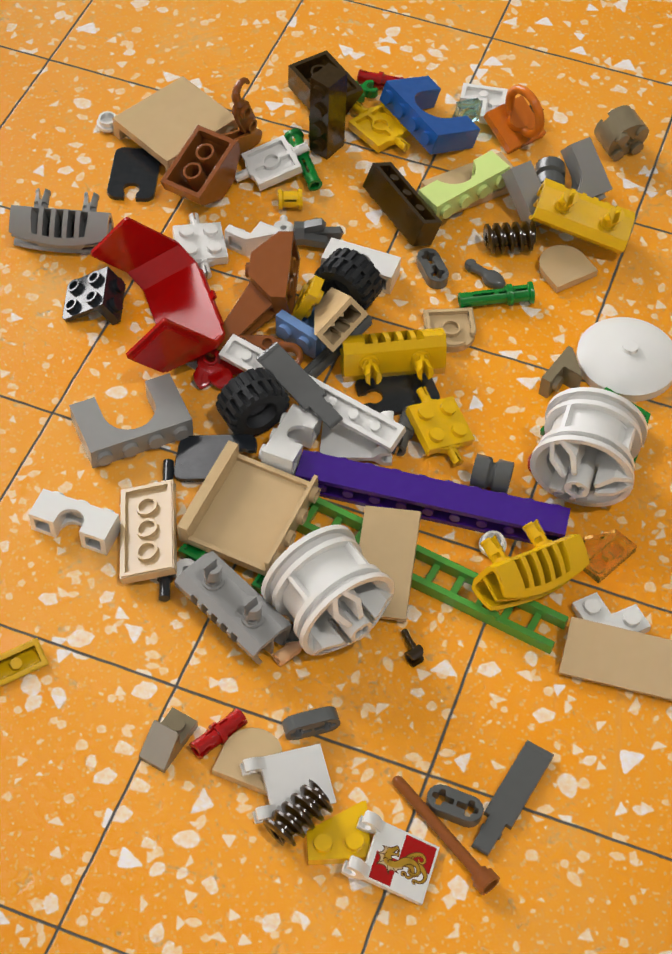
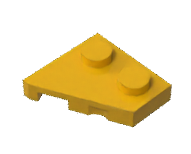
M315 275L307 284L305 283L302 286L292 311V316L299 320H302L304 317L308 319L314 308L313 304L318 305L323 297L324 291L321 288L324 279Z
M361 801L316 825L313 830L309 829L306 831L308 865L342 864L346 860L349 861L351 855L362 859L364 862L366 861L370 849L369 833L356 828L360 816H364L365 811H367L366 801Z

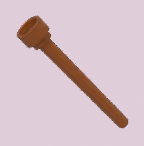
M395 776L392 780L394 787L472 874L471 879L474 881L473 886L481 895L490 892L499 883L500 877L492 868L481 866L402 776Z

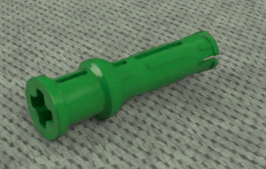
M291 129L284 135L287 142L293 147L304 143V135L300 129ZM310 151L298 155V161L301 164L302 175L308 189L316 191L321 188L322 181L309 156Z
M532 281L527 282L525 285L512 286V284H507L504 288L458 293L459 308L502 303L513 306L514 303L529 302V304H533L535 302V290Z

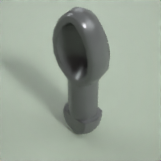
M474 259L465 261V269L482 277V281L486 286L492 289L504 288L506 285L503 276L497 271L487 270L477 264Z

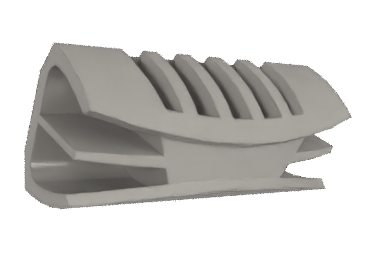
M46 188L43 196L40 189H36L34 207L11 205L9 232L12 233V237H15L13 245L29 249L86 254L90 253L114 228L111 213L97 212L99 195L95 192L91 202L88 192L84 193L82 211L48 208L51 191Z
M214 551L201 556L174 580L175 586L191 602L198 606L212 622L217 624L223 632L227 633L228 637L236 642L257 664L261 665L262 660L258 657V653L262 649L272 654L274 642L280 645L285 644L292 624L270 603L266 602L256 590Z

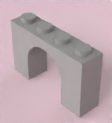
M585 138L561 150L560 152L571 175V188L576 189L581 194L584 192L589 197L599 198V201L605 199V193L612 190V186L591 138ZM531 160L515 166L502 174L521 221H527L529 225L532 221L529 219V216L533 215L536 210L533 204L539 198L536 193L541 186ZM535 222L536 227L543 225L541 223Z
M170 373L145 381L146 398L154 412V416L147 424L136 429H119L110 425L103 417L95 397L69 405L72 423L92 468L106 466L114 461L133 457L139 453L158 449L163 445L193 436L192 418Z

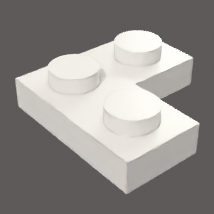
M463 83L460 105L480 107L479 123L488 124L483 116L486 112L505 104L508 89Z
M597 592L573 602L571 606L577 618L644 634L649 632L651 628L650 623L637 604L611 614Z

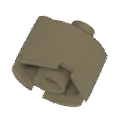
M628 105L619 106L607 113L609 117L604 122L601 119L597 123L594 135L613 161H618L629 153L635 155L641 152L644 148L643 143L650 131L637 112Z

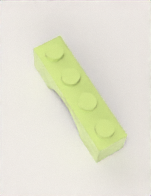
M491 150L474 159L470 180L460 184H448L436 180L419 189L418 194L440 220L447 219L457 211L467 208L475 201L485 198L493 191L503 188L506 184L502 174L508 171L510 166Z

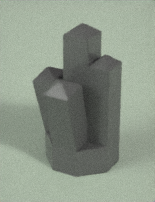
M322 218L294 221V235L297 245L325 249L331 237L341 239L344 234L340 226L326 227V222Z

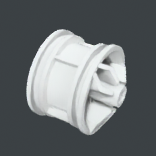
M577 387L556 394L548 403L545 412V435L533 450L530 459V469L533 477L550 494L573 504L587 507H604L621 502L629 496L633 489L635 481L634 458L639 454L648 433L647 422L642 412L626 398L604 389Z
M329 525L305 535L289 546L268 570L262 583L261 593L266 602L270 603L280 614L288 616L293 622V631L299 638V643L307 654L316 656L336 651L364 638L376 625L393 597L395 586L387 574L382 573L377 566L369 564L363 557L361 547L348 527L344 525Z

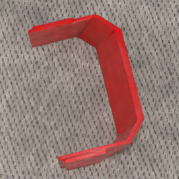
M125 217L91 250L92 257L129 274L144 291L156 325L126 353L128 359L164 373L218 348L223 342L226 333L223 328L224 322L215 302L217 298L214 290H210L205 274L199 268L198 263L178 241L129 217Z

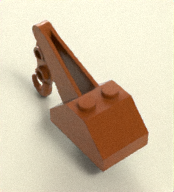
M240 78L234 85L231 95L234 104L232 114L239 129L219 134L197 125L160 181L165 190L202 206L223 199L235 180L237 165L242 159L241 154L251 150L262 138V130L256 128L257 120L249 102L240 96L242 86L245 83L247 85L250 84L248 78Z
M278 231L251 252L250 262H246L245 276L249 278V284L224 321L223 328L226 334L223 342L216 348L219 352L232 334H235L264 351L275 342H278L286 352H292L296 355L295 361L299 365L302 364L304 352L296 343L285 342L272 335H252L272 318L276 320V314L282 309L292 314L295 306L300 267V255L294 231Z

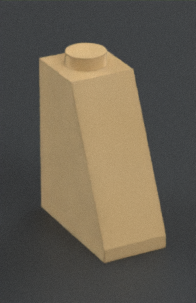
M331 287L322 297L319 304L315 305L314 334L334 352L367 317L368 313L351 296Z

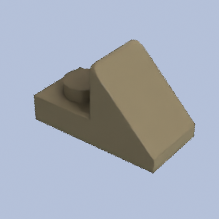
M568 346L542 376L538 394L548 398L553 391L557 392L562 384L570 388L580 387L582 374L572 347Z
M172 707L162 722L153 721L139 754V759L165 773L197 729L198 721Z

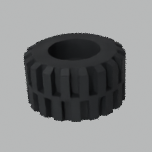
M349 248L336 249L314 274L324 279L321 288L324 291L323 296L331 287L351 296L365 311L383 289V280L379 276V270L374 267L373 262L369 261L365 255H361L354 249L352 251Z
M252 368L244 373L241 372L238 376L228 381L229 383L224 385L221 389L222 392L218 394V401L216 402L218 412L234 435L250 434L255 436L270 430L280 421L282 414L287 412L286 410L289 408L290 399L269 369L256 368L254 370Z

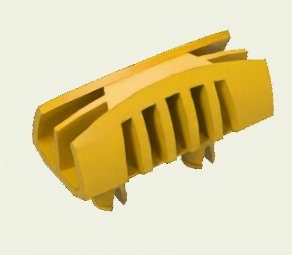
M545 178L536 193L539 198L533 204L536 210L533 215L529 216L530 220L618 254L624 252L634 224L635 212L620 206H612L607 201H599V198L589 197L584 192L581 194L576 189H568L563 184Z
M441 327L349 335L342 342L343 348L340 349L342 359L339 361L343 382L365 379L366 383L370 385V380L373 378L376 384H379L382 377L417 374V377L422 380V373H425L429 380L434 374L445 373L446 333Z
M536 519L534 522L531 521L522 527L530 542L533 543L534 549L514 557H507L496 535L492 538L488 537L480 545L491 560L492 565L486 567L474 578L471 587L472 591L490 611L518 606L554 592L590 564L581 535L570 534L555 541L549 540L545 536L546 534L539 520Z

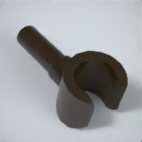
M403 629L401 634L410 649L404 653L405 659L411 667H415L424 661L423 647L419 644L416 645L408 630Z

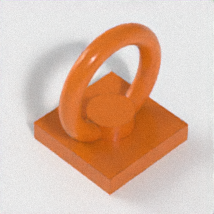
M524 85L512 86L506 94L505 104L486 112L483 116L507 154L542 138L546 134L542 106L536 95ZM524 97L528 100V102L530 103L532 109L530 108V106L528 105V103L526 102V100L524 99Z

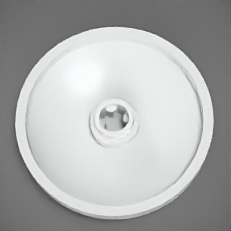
M630 317L604 319L590 326L578 342L576 358L582 378L590 387L599 389L607 387L631 402H639L661 395L672 385V340L666 333L651 323Z

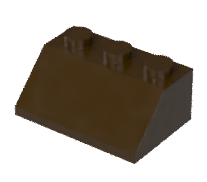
M327 50L288 65V87L309 110L310 77L328 63L347 73L346 114L363 94L364 89Z

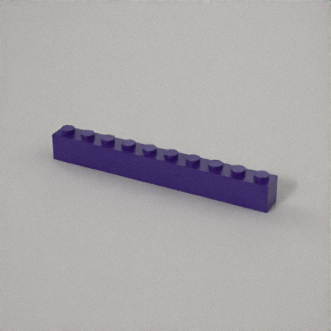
M303 450L295 476L309 482L314 474L317 475L318 487L321 488L320 497L360 506L421 511V519L481 533L492 530L498 531L504 538L530 544L533 543L530 542L525 531H523L522 527L538 519L547 539L555 541L565 537L571 508L562 507L558 504H548L531 498H521L504 492L481 489L477 486L457 484L453 481L430 478L422 474L416 475L399 469L376 466L372 463L357 462L345 457L325 455L317 451Z

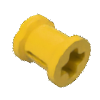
M298 188L297 191L278 189L279 210L291 207H298L299 210H303L302 188Z

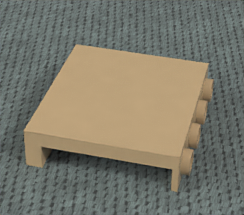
M184 76L112 118L114 136L119 140L126 136L131 138L165 165L166 172L197 125L219 134L238 130L234 115Z
M228 440L177 525L179 541L208 553L214 551L220 558L266 576L270 567L285 551L286 547L294 543L297 534L295 532L299 524L303 525L305 523L310 504H315L321 491V488L318 487V476L314 474L309 482L239 454L238 444Z

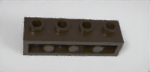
M330 63L310 77L309 147L311 151L326 160L344 146L347 73Z
M392 162L372 163L363 184L370 197L380 206L409 244L413 247L431 245L442 221Z

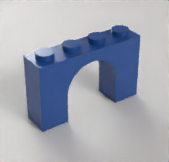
M429 76L386 81L379 100L430 155L473 148L480 128L468 116L440 118L422 110L434 108L441 88Z

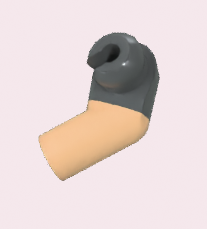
M293 624L284 647L273 654L274 661L280 667L298 655L302 650L299 638L293 631Z

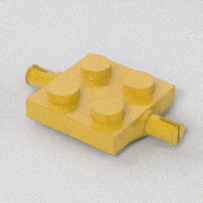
M358 101L353 105L352 109L359 115L349 121L348 128L377 153L392 145H397L403 152L409 150L410 144L404 138L411 135V133L383 103L370 108H365Z
M425 386L418 388L416 393L422 403L408 406L405 413L426 455L435 453L448 454L453 467L461 465L464 461L458 449L472 445L475 438L454 397L431 399Z

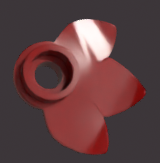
M214 349L197 358L198 367L194 371L193 379L200 390L206 388L210 383L221 390L224 385L229 383L228 381L233 378V375L244 371L222 360L219 356L220 352ZM206 357H211L214 361L209 362L206 360Z

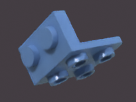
M314 308L308 319L304 317L302 320L297 319L283 309L276 314V336L282 340L296 343L306 355L313 359L327 347L314 334Z

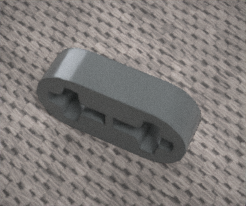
M432 248L421 249L418 252L416 264L426 284L432 289L445 288L448 283L449 272L439 253Z
M327 706L288 716L282 721V726L286 739L299 740L335 730L340 726V719L336 708Z
M442 784L434 785L427 794L426 804L436 816L468 828L475 827L480 823L484 808L478 798ZM440 795L444 796L445 802H442L441 805L435 804L436 799ZM468 806L474 808L470 817L464 815Z

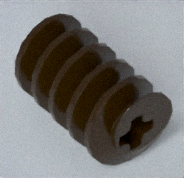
M532 220L530 225L527 221H522L520 225L518 222H512L511 227L508 222L503 223L501 227L498 223H494L492 228L489 224H485L483 229L484 245L490 249L491 254H495L496 247H499L501 254L504 253L506 246L509 247L510 253H514L516 245H518L520 252H523L525 245L528 246L529 251H533L534 244L536 243L535 222Z
M310 779V786L302 785L300 787L301 795L297 793L291 795L292 804L287 801L281 804L283 812L274 810L272 812L273 820L269 818L263 820V824L268 832L282 846H284L285 842L296 846L293 835L297 834L304 838L305 833L302 828L304 825L313 830L315 828L312 822L313 817L320 821L324 820L321 813L322 809L330 813L333 812L327 795Z

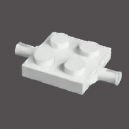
M282 135L242 153L246 169L237 172L235 180L238 183L250 177L255 181L259 190L262 191L302 173L303 170L298 161V155L310 151V148L306 141L293 147Z
M196 212L195 215L190 213L188 216L190 224L172 226L173 239L178 241L198 263L199 268L203 270L205 277L207 275V279L212 277L211 266L228 264V253L221 222L200 223L199 214Z

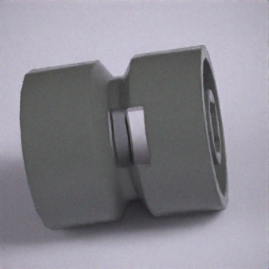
M548 156L538 160L535 171L541 184L545 178L565 185L566 166L560 158Z
M477 453L469 486H477L481 489L490 487L491 491L508 493L514 462L499 459L495 463L492 457Z

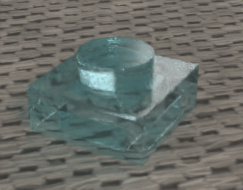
M478 98L456 102L455 117L468 116L473 122L479 121L481 102Z

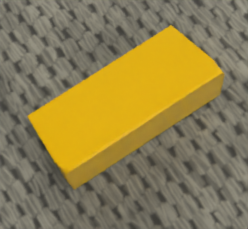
M34 638L0 654V687L49 664L38 638Z

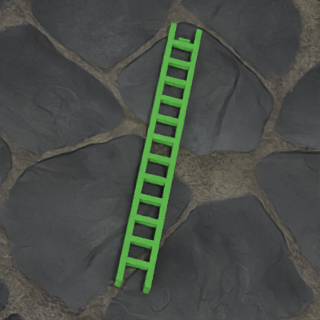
M319 497L315 504H310L309 507L311 508L303 525L299 524L296 531L304 535L319 529L320 527L311 524L316 514L321 512L335 519L331 525H341L344 523L358 530L355 539L359 544L363 518ZM417 544L415 558L433 567L426 578L413 573L411 587L551 654L555 642L534 631L541 619L564 630L568 622V616L536 601L505 608L501 615L496 610L490 611L483 607L484 605L479 599L474 603L458 595L465 582L470 585L473 584L474 578L479 575L478 573ZM440 570L458 578L450 591L433 583ZM515 607L534 615L527 628L509 620Z

